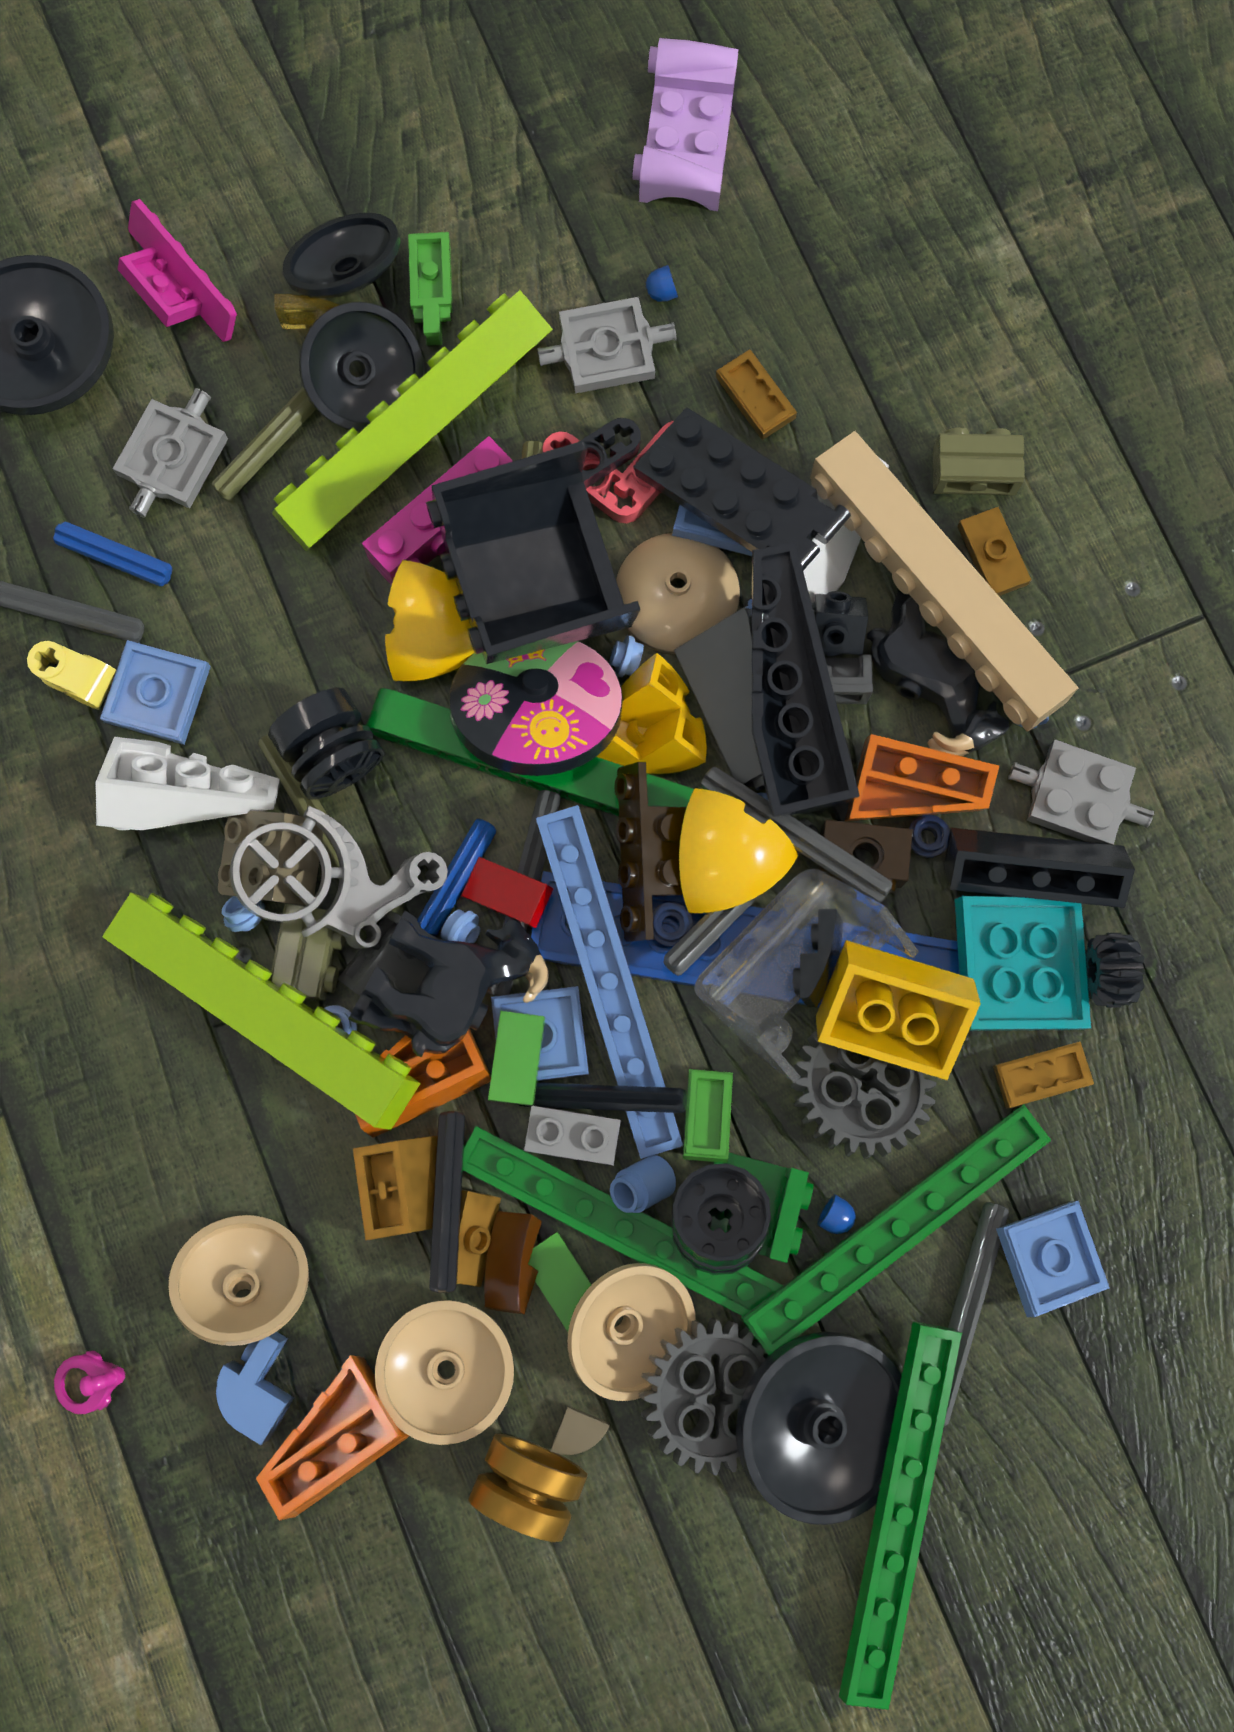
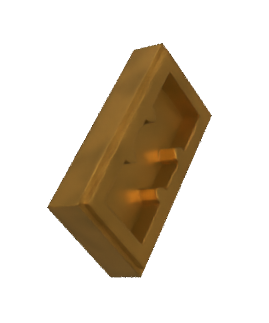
M750 349L716 370L717 380L762 440L796 419V410Z
M999 507L959 522L957 527L978 573L998 596L1029 585L1031 577Z
M1081 1042L993 1066L1006 1109L1094 1084Z
M462 1190L457 1284L482 1286L488 1248L491 1242V1233L499 1210L501 1197Z

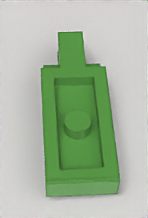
M449 232L409 234L410 306L412 315H414V322L423 323L426 346L443 345L442 322L451 321V313H453Z

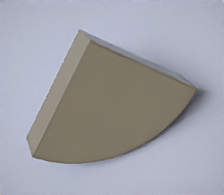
M568 1405L550 1452L561 1455H574L585 1452L604 1437L610 1423Z

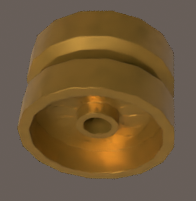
M495 1434L485 1457V1461L495 1473H482L478 1475L468 1499L469 1503L488 1518L519 1533L539 1540L562 1542L571 1519L570 1511L562 1502H571L579 1499L588 1474L572 1461L559 1454L550 1452V1450L514 1436Z

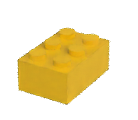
M845 940L816 1014L818 1042L948 1080L981 1004L973 978Z

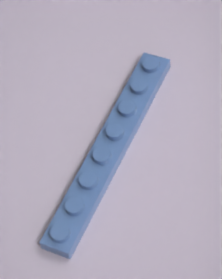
M579 805L538 817L536 821L618 1086L666 1087ZM626 1111L640 1159L683 1146L674 1113Z

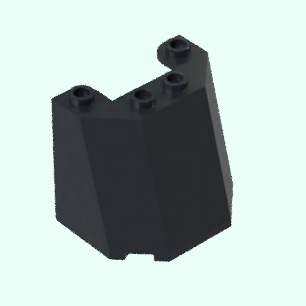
M585 441L432 485V501L426 502V506L433 527H440L446 550V554L440 555L447 580H456L460 594L453 597L461 622L469 620L471 628L467 630L475 655L482 653L486 664L632 627L641 610L638 601L624 605L583 482L582 469L588 451Z

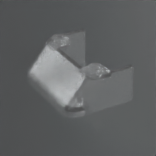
M809 869L794 877L700 974L694 987L695 993L700 1000L756 1055L793 1083L801 1076L781 1054L788 1047L793 1035L792 1027L783 1016L800 999V994H795L793 988V970L800 967V954L818 953V950H813L811 943L812 924H818V909H837L842 917L843 937L841 951L845 940L877 950H880L885 943H888L912 958L919 952L886 906L819 869Z

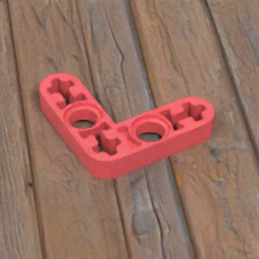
M674 421L668 422L659 430L623 473L616 469L606 475L600 485L586 488L590 502L619 523L627 524L638 519L661 492L637 477L633 466ZM567 432L552 433L543 443V452L574 444L580 440ZM587 453L583 470L595 469L600 463L599 458L595 454ZM612 482H615L614 493L622 499H626L628 496L632 497V508L627 505L621 509L618 508V498L609 491Z

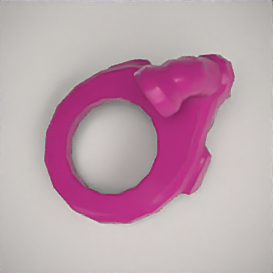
M87 1351L85 1354L75 1355L66 1359L59 1366L54 1378L55 1394L59 1403L66 1410L74 1414H87L97 1409L102 1410L111 1402L112 1391L124 1381L125 1371L115 1364L103 1361L101 1354L96 1351ZM72 1368H79L88 1374V1376H84L80 1380L81 1393L84 1396H90L84 1403L73 1401L65 1390V1377Z

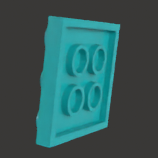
M961 896L955 899L959 974L974 979L981 1003L969 1031L1091 1029L1081 903L1024 897Z

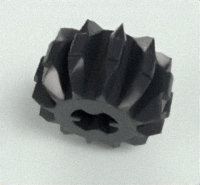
M1106 933V935H1096L1095 938H1090L1085 954L1089 998L1094 1001L1095 1005L1106 1006L1107 1008H1121L1123 1005H1131L1138 1002L1140 991L1144 989L1143 975L1146 972L1143 968V962L1145 957L1140 954L1141 946L1138 941L1134 940L1132 935Z

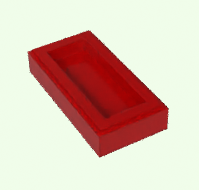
M478 857L461 896L536 928L554 888Z

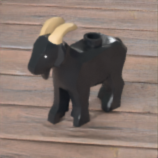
M898 589L891 610L892 624L890 630L874 628L867 633V639L872 642L871 658L883 680L895 685V690L901 696L911 700H918L921 697L939 705L943 711L953 739L934 732L933 738L929 739L927 743L929 748L964 756L983 748L1004 735L1009 729V722L998 714L996 701H993L986 711L976 710L980 683L975 676V670L965 659L958 658L951 651L946 638L935 632L925 631V619L921 615L920 606L910 594H904Z
M404 911L388 944L409 953L429 966L427 974L416 993H401L391 986L387 974L376 966L348 1020L367 1025L379 1031H396L405 1034L412 1039V1050L419 1057H422L424 1052L433 1054L446 1053L464 1038L469 1027L474 1030L479 1028L489 1007L482 1003L488 987L525 976L528 979L529 987L523 1002L528 1003L533 1001L547 984L548 969L537 944L516 919L508 920L500 930L488 929L486 931V936L497 944V950L470 942L442 941L422 929L417 919L407 911Z

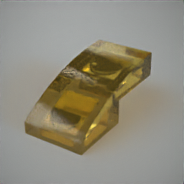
M274 294L275 312L282 329L310 328L321 315L339 306V304L305 295Z

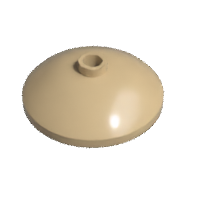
M672 533L655 536L638 545L626 557L617 575L616 582L624 605L638 601L641 609L632 627L626 629L637 641L658 652L675 654L674 650L734 614L738 609L740 597L739 581L732 563L724 552L718 547L672 536ZM675 578H680L685 581L686 585L682 588H675L670 582Z
M251 1215L221 1219L194 1234L177 1254L169 1276L168 1287L171 1304L182 1325L193 1335L204 1341L226 1346L253 1343L277 1332L298 1311L308 1288V1262L305 1251L296 1236L276 1221ZM248 1289L251 1291L245 1297H236L240 1290Z
M645 1263L623 1265L597 1279L586 1290L576 1305L568 1330L569 1358L579 1379L594 1393L615 1401L640 1399V1392L651 1390L652 1384L641 1376L642 1373L656 1372L657 1367L650 1361V1355L663 1358L666 1354L660 1341L663 1339L675 1345L677 1343L675 1336L676 1328H680L688 1335H692L691 1323L695 1320V1310L685 1286L679 1279L663 1268ZM623 1316L621 1324L615 1327L617 1320Z
M452 1300L426 1303L402 1316L383 1339L375 1365V1384L378 1398L396 1426L414 1439L437 1445H449L467 1441L486 1430L503 1411L510 1396L514 1378V1362L511 1348L498 1324L477 1307ZM445 1360L451 1361L455 1366V1373L449 1378L441 1376L438 1371L439 1364Z

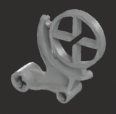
M308 806L304 812L303 817L305 821L302 826L285 822L271 823L248 834L236 848L230 865V880L233 891L240 903L249 912L262 919L274 922H285L302 918L307 926L306 929L301 931L304 938L325 926L343 935L347 943L355 949L375 946L381 938V931L376 923L389 911L411 900L413 897L441 887L448 873L446 863L442 857L436 853L424 852L406 859L399 870L385 884L375 885L368 876L362 852L350 833L335 819L311 806ZM315 825L331 841L338 857L339 867H331V861L326 848L318 837L311 832ZM271 831H286L306 840L284 862L283 866L285 869L293 868L312 848L316 851L321 863L322 878L315 897L294 876H286L283 880L285 885L307 905L303 909L290 914H276L265 911L256 905L279 882V878L276 875L270 876L250 897L245 893L241 884L239 870L242 855L247 847L268 868L275 869L279 866L278 860L255 839L261 834ZM426 865L429 869L425 873L427 880L419 881L417 878L421 872L419 867ZM331 878H340L338 890L331 906L316 921L311 912L325 898L330 887ZM361 928L364 929L367 934L365 942L362 941L359 936Z

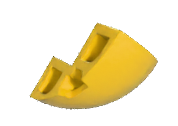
M402 560L398 567L388 598V606L392 607L395 612L393 619L394 628L390 634L385 635L387 661L393 681H418L449 673L460 668L474 653L467 630L471 628L469 620L461 622L453 596L460 594L456 580H447L444 572L407 560Z
M656 653L634 671L621 686L623 698L622 717L619 728L611 743L597 757L623 766L636 762H646V773L650 774L681 772L706 762L707 743L702 718H695L690 713L685 702L689 689L682 678L662 656Z
M695 788L686 808L679 849L680 881L688 912L710 913L733 908L756 898L774 886L789 871L798 857L795 847L785 832L771 819H768L765 823H760L752 816L744 812L745 803L737 798L716 791Z

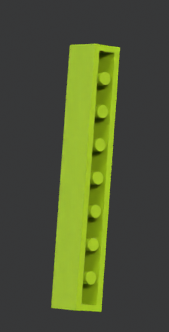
M521 290L511 298L506 293L502 294L486 309L491 314L487 320L481 325L476 320L467 325L457 335L461 341L460 344L451 352L445 346L440 349L427 362L431 369L419 379L415 373L396 389L401 396L389 406L385 401H382L366 416L371 422L360 433L353 427L335 444L340 451L329 460L323 455L320 456L304 471L309 478L303 484L296 488L293 483H290L273 499L278 506L274 508L272 515L306 552L553 330Z
M132 892L129 894L102 936L104 939L374 1128L392 1130L420 1085V1082L408 1075L412 1069L408 1064L391 1054L383 1058L374 1052L373 1048L376 1045L374 1041L356 1030H352L348 1034L339 1028L340 1018L320 1006H317L315 1011L303 1003L306 995L291 985L283 983L279 987L269 980L273 974L271 971L253 960H249L247 964L236 957L239 952L236 947L221 938L216 937L212 941L204 936L203 933L206 927L186 915H183L181 919L171 913L174 906L154 893H150L148 898Z

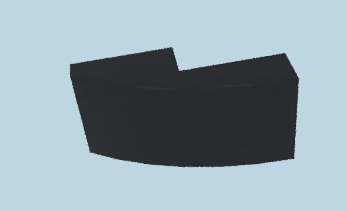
M818 909V924H812L811 926L813 950H818V953L800 954V967L793 970L795 994H800L801 1000L807 1007H817L821 1002L840 955L843 919L837 909Z

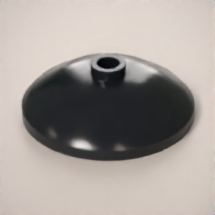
M355 213L330 220L305 234L293 245L283 262L284 277L292 290L312 298H335L354 294L371 285L390 267L400 247L399 232L390 218L376 213Z
M351 302L328 310L312 324L301 346L299 371L306 395L322 416L342 428L351 430L354 427L356 431H362L371 423L366 416L382 401H385L390 406L401 396L396 389L414 373L419 379L423 377V359L415 336L397 315L375 304ZM353 361L358 362L362 367V373L359 377H355L350 373L349 367Z

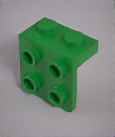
M729 1153L727 1164L747 1170L760 1181L769 1197L771 1220L759 1255L787 1263L789 1254L797 1255L802 1239L803 1228L796 1227L800 1209L808 1210L814 1184L807 1182L809 1172ZM713 1216L710 1229L714 1231L720 1228L726 1233L729 1220L724 1218L719 1221Z

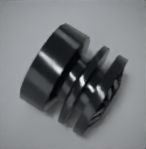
M335 687L323 690L303 699L279 716L269 729L268 736L285 762H296L292 767L291 774L298 782H301L300 788L309 800L321 799L346 789L372 771L385 754L378 741L372 740L374 735L368 725H358L362 715L345 688Z
M727 1163L706 1165L692 1172L679 1186L672 1209L673 1241L682 1258L695 1269L712 1275L733 1274L750 1265L762 1249L771 1220L769 1197L760 1181L747 1170ZM713 1216L719 1221L724 1218L729 1220L726 1233L720 1228L714 1231L710 1229Z

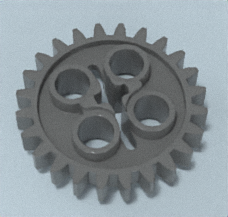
M816 1031L810 1035L808 1041L811 1046L804 1045L798 1051V1055L805 1061L797 1062L792 1067V1071L803 1076V1078L795 1080L791 1084V1089L803 1092V1096L794 1103V1106L808 1108L809 1113L801 1121L803 1124L813 1121L818 1124L813 1135L815 1139L827 1133L830 1135L829 1149L832 1150L840 1142L845 1143V1156H851L860 1147L863 1158L868 1159L874 1154L875 1147L881 1157H884L891 1153V1144L899 1151L908 1145L906 1137L913 1140L920 1135L921 1132L916 1124L924 1125L930 1120L928 1114L922 1109H929L936 1101L925 1095V1092L933 1089L936 1086V1082L924 1079L923 1075L925 1073L861 1054L862 1063H852L847 1058L845 1049L818 1042ZM829 1064H833L838 1072L832 1071L829 1068ZM885 1069L892 1070L898 1075L900 1079L899 1087L887 1082L884 1074ZM860 1078L864 1079L867 1082L865 1085V1089L868 1092H863L860 1089L862 1086V1082L859 1080ZM826 1084H833L841 1090L843 1095L842 1102H836L828 1096ZM890 1099L896 1100L898 1106L895 1107ZM866 1106H871L879 1111L882 1120L881 1125L874 1124L868 1120L865 1112Z
M710 1318L707 1331H705L703 1325L694 1320L691 1323L692 1335H688L684 1330L676 1328L675 1336L677 1343L675 1345L663 1339L660 1341L666 1353L664 1357L649 1356L650 1361L657 1369L655 1373H642L641 1377L651 1383L652 1388L651 1390L640 1392L639 1397L651 1403L652 1406L641 1412V1417L647 1421H656L647 1433L653 1439L663 1437L658 1449L665 1455L674 1451L672 1460L679 1466L684 1465L689 1459V1468L695 1473L699 1474L704 1463H706L707 1470L713 1475H718L720 1464L723 1462L725 1467L733 1473L736 1472V1458L739 1457L736 1428L729 1430L728 1417L731 1412L740 1407L744 1391L750 1379L768 1356L763 1355L765 1352L757 1341L752 1343L754 1336L746 1327L738 1334L737 1323L728 1320L722 1330L720 1321ZM713 1354H717L718 1358L716 1359L713 1368L711 1364V1356ZM741 1360L744 1367L743 1375L738 1381L730 1383L728 1378L729 1369L733 1363ZM698 1361L700 1364L698 1378L692 1383L686 1384L684 1381L685 1368L691 1362ZM717 1388L721 1391L720 1397H714L711 1404L707 1401V1395L715 1394ZM698 1409L699 1422L693 1429L685 1431L683 1428L685 1415L690 1410ZM715 1424V1426L717 1427L716 1436L711 1438L710 1433L712 1432L713 1425Z

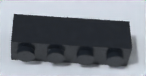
M951 828L944 861V870L950 890L1125 908L1135 871L1125 847L1121 845Z

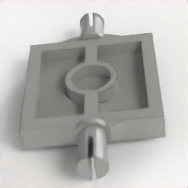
M639 297L560 311L561 344L537 348L540 366L561 361L565 362L566 367L571 372L576 394L655 379V367L652 359L653 344L671 340L675 341L677 338L674 322L650 327L642 314Z
M195 388L185 408L169 407L151 399L116 461L113 470L117 476L135 483L140 488L129 507V510L136 515L145 518L155 497L170 499L190 509L228 440L225 432L206 424L200 417L208 401L211 399L203 390L200 391V389Z
M1054 740L1050 744L1045 762L1038 771L1014 762L1010 770L1011 773L1008 776L1009 780L1032 787V804L1026 821L1086 842L1114 845L1119 825L1124 819L1142 825L1145 828L1149 827L1153 819V810L1130 803V787L1135 774V767L1058 740Z

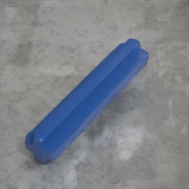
M68 522L58 524L55 528L53 540L59 546L157 586L168 584L171 579L173 569L169 563Z
M478 818L474 821L447 868L448 873L445 882L441 887L434 890L417 920L421 928L434 937L438 935L464 890L478 857H483L496 834L495 827L483 819Z

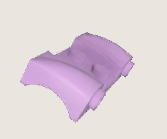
M659 38L658 47L650 46L648 73H655L654 93L646 146H644L643 155L635 154L633 165V180H640L639 202L648 203L664 197H679L698 202L709 210L718 211L739 49L667 38Z

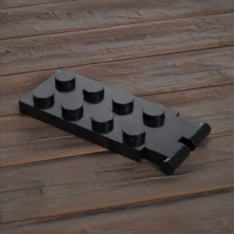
M688 407L683 410L633 466L637 477L751 552L756 549L796 541L803 571L820 552V548L812 540L815 538L821 543L827 544L851 517L847 508L837 505L833 510L818 500L816 488Z

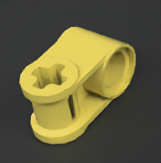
M43 641L34 645L27 657L29 669L33 674L41 678L42 682L53 689L65 693L72 699L97 710L100 709L107 696L116 673L115 668L94 657L82 655L51 641ZM49 663H53V664H57V663H58V665H57L56 668L51 667V666H49V667L47 668V666H48Z

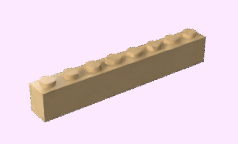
M853 431L815 458L810 479L812 486L817 489V494L824 500L828 499L835 508L837 505H842L849 510L851 517L844 526L850 531H856L865 542L869 555L876 562H882L892 573V579L897 588L904 594H910L920 606L921 615L926 622L940 629L946 636L951 651L958 658L965 659L975 670V676L980 685L989 692L993 691L1000 699L1006 715L1012 722L1017 725L1021 724L1029 732L1069 701L1078 690V686L856 431Z

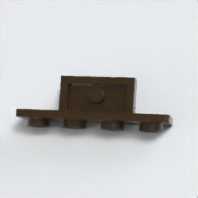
M636 762L618 768L614 785L615 795L618 798L619 821L616 827V834L620 842L621 851L618 879L622 886L623 908L620 913V924L624 931V940L626 942L654 940L652 896H683L679 870V849L686 807L648 806L646 762Z

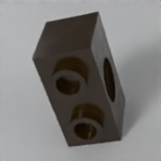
M825 820L821 827L820 835L852 856L853 851L856 849L869 851L874 859V864L870 868L892 882L889 893H894L896 887L902 888L908 881L913 829ZM817 864L816 878L826 879V885L831 887L851 888L850 885Z

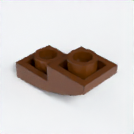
M497 1212L491 1233L485 1269V1307L490 1310L525 1314L538 1274V1270L528 1264L542 1223L534 1215Z

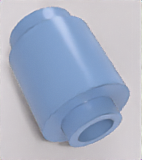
M657 1155L646 1157L617 1173L610 1185L611 1198L621 1211L640 1213L673 1194L676 1187L674 1171L662 1157Z

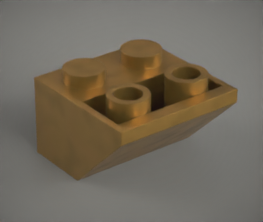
M437 1136L353 1148L365 1240L432 1229Z

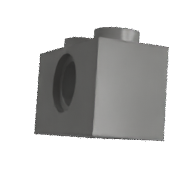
M531 1106L524 1151L614 1166L621 1120Z

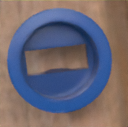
M668 265L660 267L649 274L646 280V289L652 299L664 302L678 297Z
M834 1194L823 1208L817 1225L829 1233H845L854 1226L856 1218L854 1209L846 1200Z

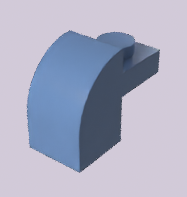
M278 1332L262 1340L249 1343L241 1356V1360L246 1362L245 1366L233 1360L223 1365L217 1380L216 1397L223 1417L234 1429L259 1445H263L271 1439L294 1400L293 1396L264 1379L288 1338Z

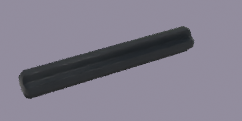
M537 1083L534 1106L543 1108L683 1113L686 1110L687 1094L684 1089L671 1087ZM518 1104L519 1106L531 1107V1106H528V1105Z
M456 1111L442 1112L438 1117L429 1289L435 1293H452L457 1288L465 1116L463 1113Z

